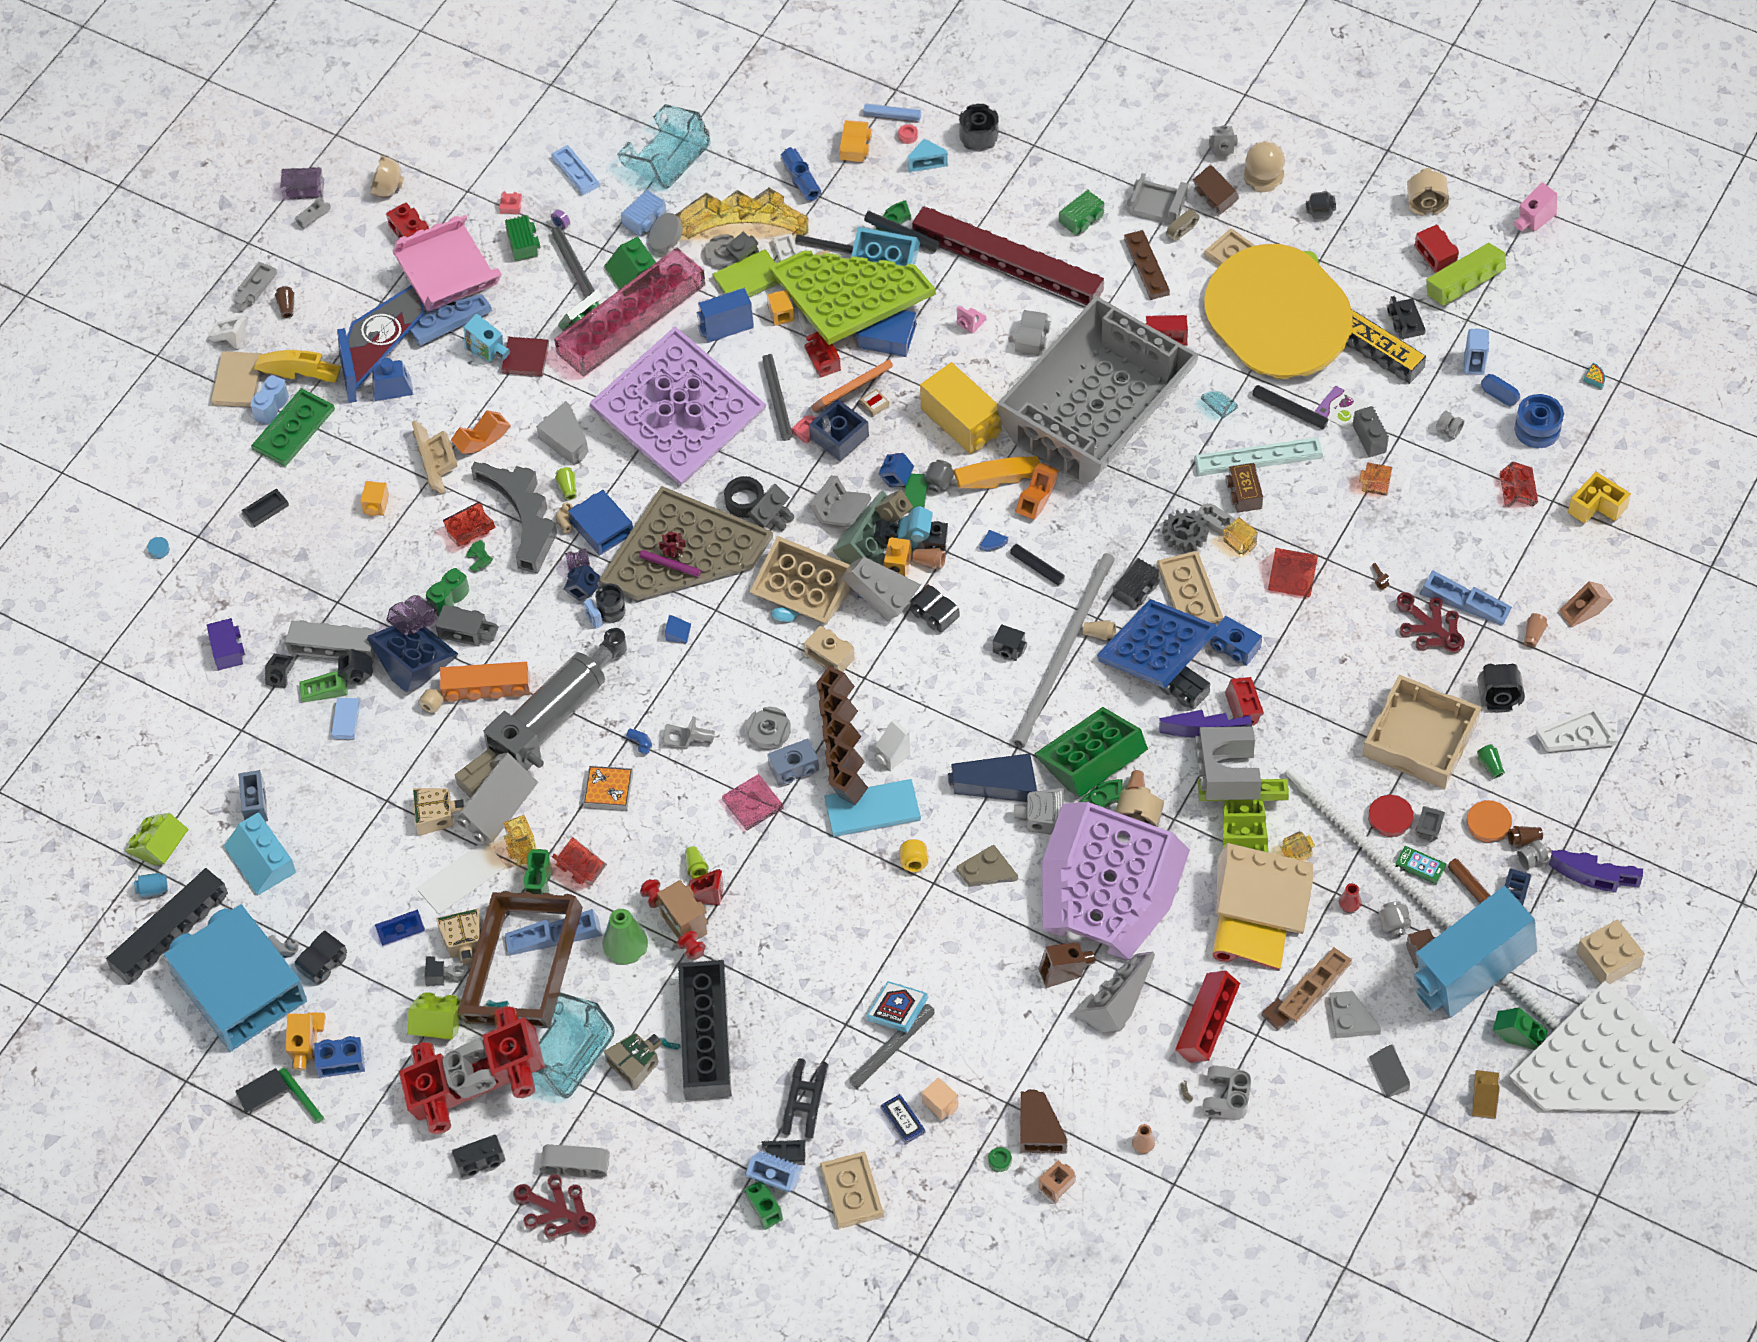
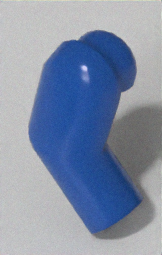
M628 729L626 738L640 744L638 752L648 754L650 748H652L649 736L638 730Z

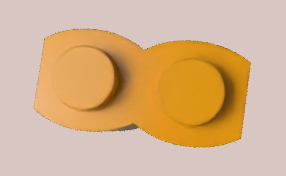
M845 120L840 144V160L864 162L865 156L869 155L867 140L871 141L872 129H869V122Z

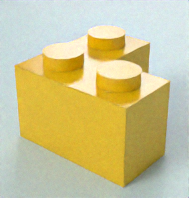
M1595 471L1571 497L1568 513L1584 524L1587 523L1597 510L1613 521H1616L1628 508L1631 493Z

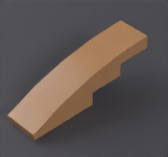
M1333 947L1308 975L1305 974L1279 1006L1278 1010L1294 1022H1299L1338 981L1352 964V959Z

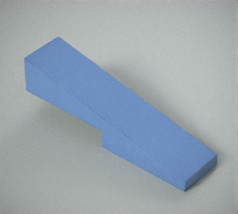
M1433 570L1419 593L1431 599L1435 597L1440 598L1446 605L1502 626L1512 608L1510 605L1474 586L1469 590Z
M594 910L582 912L574 942L602 936L599 918ZM565 918L552 923L544 920L505 933L508 953L515 955L557 946Z

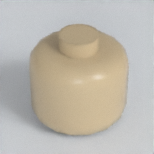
M426 689L419 699V705L429 713L437 712L444 702L441 692L437 689Z

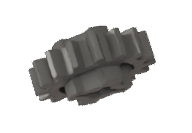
M1184 509L1183 513L1176 510L1175 516L1169 514L1168 520L1164 519L1162 526L1163 540L1168 541L1169 547L1175 545V551L1183 548L1184 553H1186L1187 548H1190L1194 552L1195 546L1201 548L1203 542L1207 541L1209 533L1207 520H1202V514L1196 516L1195 510L1191 513H1188L1187 509Z

